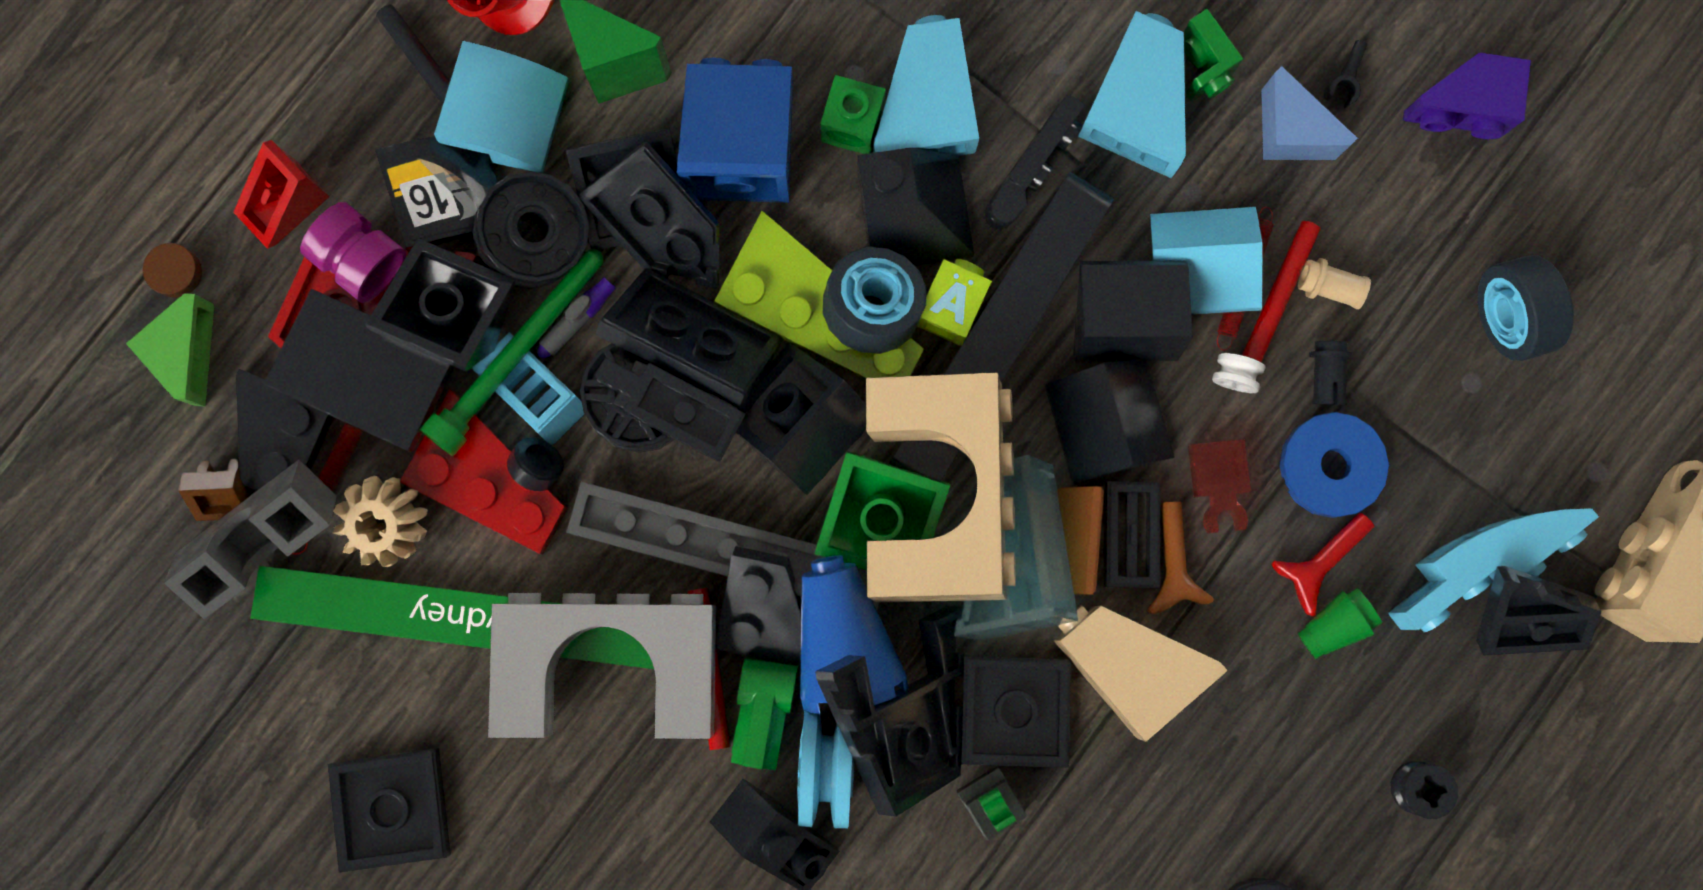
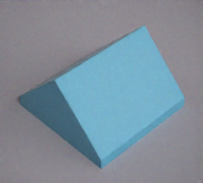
M1256 207L1150 214L1152 261H1187L1191 314L1262 310V237Z

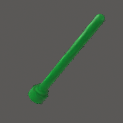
M596 249L586 251L577 264L567 273L449 411L444 408L439 415L433 413L419 430L445 452L454 456L467 441L464 435L470 428L466 424L600 269L604 262L603 254Z

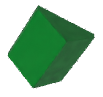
M560 0L583 71L599 104L668 81L672 72L660 36L584 0Z
M847 451L814 554L823 557L842 555L844 563H855L857 568L867 571V541L932 539L950 484Z

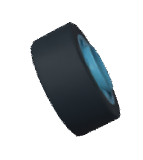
M866 247L848 253L836 263L828 278L823 294V315L829 330L842 344L863 353L881 354L898 349L912 337L926 307V285L920 271L905 256L887 248ZM875 296L884 305L871 304L864 297Z
M1539 255L1524 256L1492 265L1483 273L1478 286L1479 314L1488 339L1500 354L1512 361H1525L1556 352L1568 343L1573 331L1574 310L1572 300L1562 275L1550 261Z

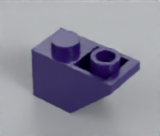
M1478 53L1414 101L1404 111L1403 121L1420 123L1421 129L1431 132H1444L1455 128L1469 130L1473 137L1479 139L1501 138L1525 119L1531 60Z

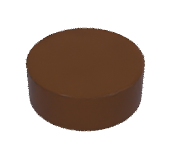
M165 243L153 248L148 253L143 263V276L148 286L154 291L167 297L179 298L183 294L191 293L198 286L202 276V267L197 256L190 250L179 244Z

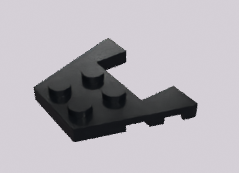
M946 606L919 620L928 674L909 684V688L906 691L902 689L896 691V697L891 700L874 705L865 656L847 655L815 671L818 684L879 815L896 817L961 776L963 706H954L955 678L964 673V654L956 653V627H965L964 607Z

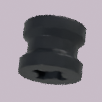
M1410 761L1401 765L1394 772L1390 782L1391 794L1395 803L1402 810L1425 819H1439L1448 815L1455 807L1458 799V786L1454 777L1445 768L1435 764ZM1430 790H1435L1428 798L1429 802H1427L1425 797L1429 794Z

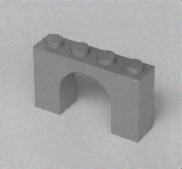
M508 593V604H492L488 738H545L553 734L554 680L559 658L565 648L576 637L598 627L616 628L630 634L642 644L649 654L656 677L655 738L710 739L714 736L716 605H703V594H671V605H649V594H617V605L595 604V594L563 593L562 604H541V593Z

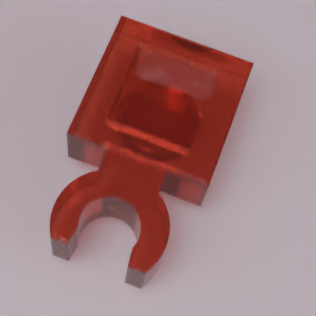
M1245 439L1199 443L1188 446L1194 498L1209 497L1210 506L1205 511L1203 517V525L1207 534L1219 532L1217 518L1222 511L1228 512L1232 516L1235 531L1246 530L1248 516L1245 509L1237 503L1236 494L1251 492Z

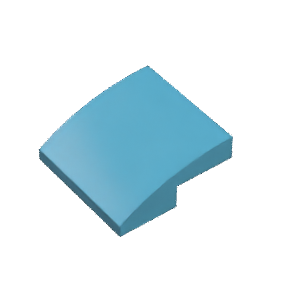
M463 41L434 135L438 143L489 154L492 163L543 173L569 79L552 69L519 56Z

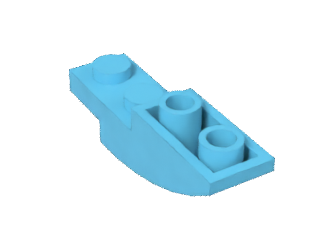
M1564 509L1514 517L1489 524L1462 535L1438 548L1415 564L1428 582L1388 612V614L1400 630L1422 629L1423 632H1428L1439 626L1450 616L1451 613L1447 608L1459 598L1463 597L1465 600H1468L1484 591L1492 583L1491 579H1494L1497 566H1507L1537 577L1546 569L1547 566L1543 561L1556 550L1563 553L1582 542L1588 535L1584 528L1599 516L1593 509Z

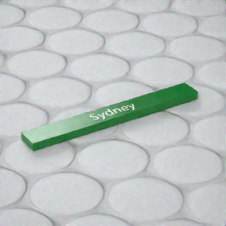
M259 566L250 619L491 649L492 604H508V597ZM541 601V604H562V603ZM598 627L582 633L570 642L560 658L654 669L649 654L639 641L630 634L611 627Z

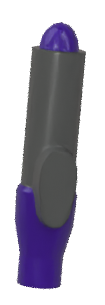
M603 277L594 287L576 299L566 309L565 315L539 341L540 345L537 349V355L540 358H548L551 355L555 356L585 323L601 310L607 298L616 288Z

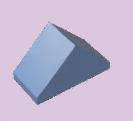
M1282 66L1262 88L1263 160H1336L1357 139L1349 129Z

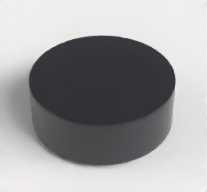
M531 437L522 439L517 443L508 456L507 468L512 478L522 487L532 491H545L550 489L563 472L564 463L560 453L554 446L542 439Z

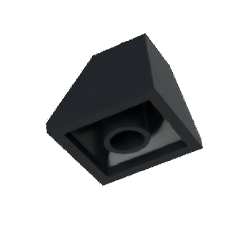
M916 148L857 155V176L868 247L890 249L905 256L913 265L942 262L943 259L949 261L974 257L959 155Z

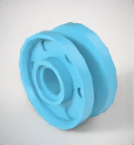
M804 711L798 764V826L812 827L816 819L819 802H830L834 828L848 829L850 798L853 797V757L837 723L834 735H822L820 714Z

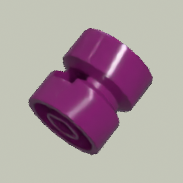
M338 202L319 215L304 235L300 246V252L305 258L322 272L331 271L335 274V282L361 303L369 302L390 285L406 258V251L381 230L372 231V223L347 202Z

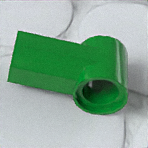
M745 657L737 697V705L741 706L733 740L731 763L757 769H777L786 713L790 714L798 666Z

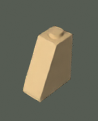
M1082 605L1077 607L1058 624L1063 633L1053 640L1133 735L1145 742L1228 671L1221 662L1102 606H1093L1088 611Z

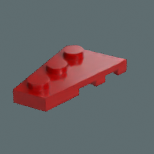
M449 389L436 414L439 415L444 408L450 411L460 397ZM476 414L466 424L470 428L464 435L467 441L454 456L445 452L424 435L400 483L418 490L419 493L543 555L568 508L550 489L532 491L522 487L512 478L507 468V459L512 451Z

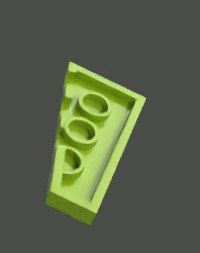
M761 211L714 302L776 333L783 340L865 381L866 378L911 376L924 351L912 338L907 340L898 349L881 354L859 352L839 341L829 330L823 315V294L832 270L766 213Z

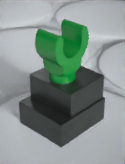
M997 766L956 791L985 840L989 841L1027 817L1026 812Z

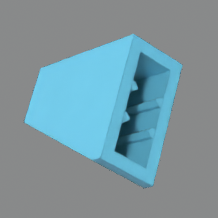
M1136 11L1078 137L1172 178L1186 156L1184 32L1173 28V24L1161 15L1153 13L1144 15Z
M942 15L923 17L917 20L914 25L907 26L875 138L873 153L916 148L959 156L973 154L977 149L979 133L960 19L946 20Z

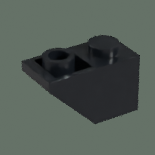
M745 779L741 780L710 820L713 827L743 858L798 890H811L840 852L811 827L798 826V817Z

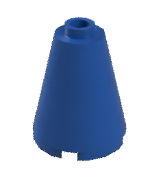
M842 555L828 556L810 562L812 570L802 575L800 699L803 710L809 713L821 714L819 703H827L818 684L815 671L847 655L865 656L874 705L895 698L894 686L896 685L906 691L909 688L907 674L873 601L867 597V588L856 564L844 563Z

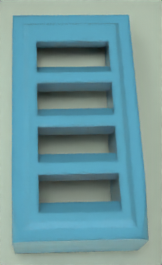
M509 332L496 345L495 351L477 363L472 369L480 376L512 339L513 335ZM530 351L495 390L501 398L551 445L555 444L585 414L580 399ZM533 369L536 373L513 394L511 390ZM548 384L551 388L528 409L526 405Z

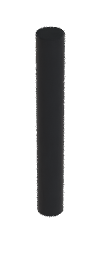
M392 4L382 7L376 14L377 19L436 97L444 104L450 84L449 78Z

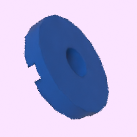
M1333 412L1314 416L1296 427L1283 445L1279 466L1281 476L1284 478L1285 484L1289 489L1288 493L1295 503L1312 514L1335 518L1356 514L1375 502L1386 485L1389 462L1384 443L1370 425L1356 416ZM1328 451L1339 453L1345 460L1346 471L1339 480L1330 479L1322 471L1321 460Z

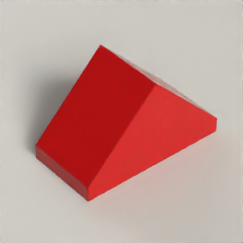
M269 140L263 142L233 213L269 249L276 246L330 196L294 158L274 141Z

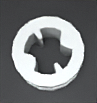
M1219 354L1217 362L1221 365V370L1213 374V382L1240 392H1259L1260 384L1256 382V377L1264 373L1265 365L1242 355Z

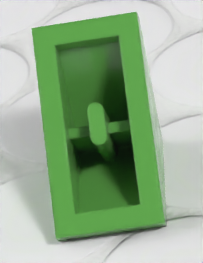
M183 294L126 344L174 399L193 406H205L214 304L195 294Z

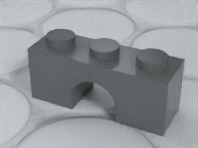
M297 460L178 550L164 584L203 619L207 618L246 588L249 577L268 555L279 548L286 556H289L327 528L331 523L337 496L300 460Z

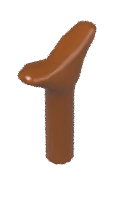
M1182 502L1161 503L1166 575L1157 597L1149 605L1147 612L1158 614L1184 599L1200 605L1210 604L1214 601V598L1192 580L1186 569Z

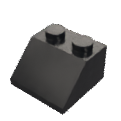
M790 342L769 364L739 408L732 405V407L745 413V417L736 435L806 495L827 475L828 471L866 430V403L845 380Z

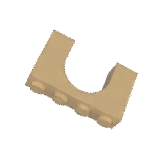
M998 373L866 378V430L874 442L932 440L948 443L960 449L971 459L977 474V494L972 509L963 522L949 533L925 540L867 541V597L874 602L1006 600V586H1016L1015 552H1005V531L1015 530L1014 497H1004V476H1013L1014 474L1013 444L1003 443V422H1012L1013 418L1011 389H1002Z

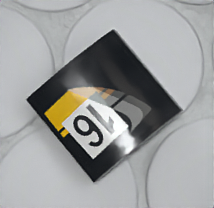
M435 136L375 149L408 253L417 238L433 245H439L456 239H461L462 244L473 241L474 216L490 188L498 183L489 154L438 143Z

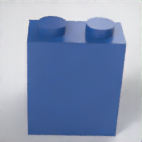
M705 58L700 61V64H687L677 174L699 200L789 203L793 105L792 67L782 66L781 62L771 59L755 60L752 62V65H731L730 61L722 58Z

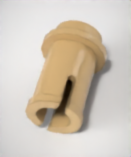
M1319 258L1317 262L1308 260L1298 281V289L1306 291L1305 294L1308 298L1314 299L1318 295L1350 305L1355 309L1362 307L1371 285L1370 278L1361 277L1328 266V261L1323 258Z

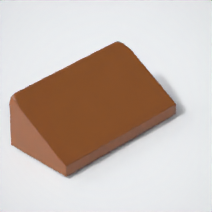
M1063 487L1057 489L1055 493L1048 589L1053 593L1086 596L1093 595L1096 592L1104 494L1102 487Z

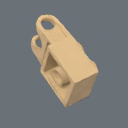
M1693 460L1681 462L1673 466L1665 474L1637 522L1632 523L1621 536L1619 548L1622 551L1614 566L1602 574L1595 587L1596 602L1602 611L1600 616L1646 642L1700 643L1703 637V463ZM1688 471L1697 473L1698 475L1690 485L1681 491L1680 482L1683 475Z

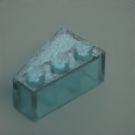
M1027 455L1014 459L1013 476H1004V497H1014L1015 530L1005 531V552H1015L1016 586H1006V600L964 601L962 618L956 621L955 637L985 640L1078 621L1052 464Z

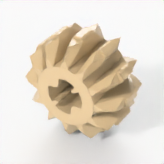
M371 476L364 479L362 486L354 484L348 487L344 493L347 501L337 504L333 510L336 515L345 521L335 526L332 532L340 536L347 535L349 542L345 544L343 553L350 554L359 549L361 565H370L378 559L382 567H390L397 563L398 556L406 559L416 552L414 542L425 538L427 530L416 521L424 518L428 510L421 507L414 508L411 503L416 499L418 490L410 489L401 494L400 478L392 477L383 484L379 476ZM376 519H384L385 523L377 524Z

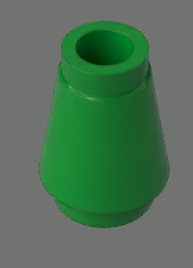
M1356 588L1348 594L1342 590L1297 634L1316 660L1324 654L1327 655L1374 636L1373 629L1383 622L1369 600L1360 589Z

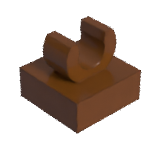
M230 459L227 471L216 472L209 460L202 461L197 468V472L182 473L178 489L196 521L219 520L250 497L240 479V467L236 459Z

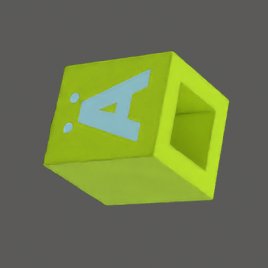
M943 259L926 296V307L917 327L962 346L992 281L983 277L984 270L971 262L956 259L955 263H951Z

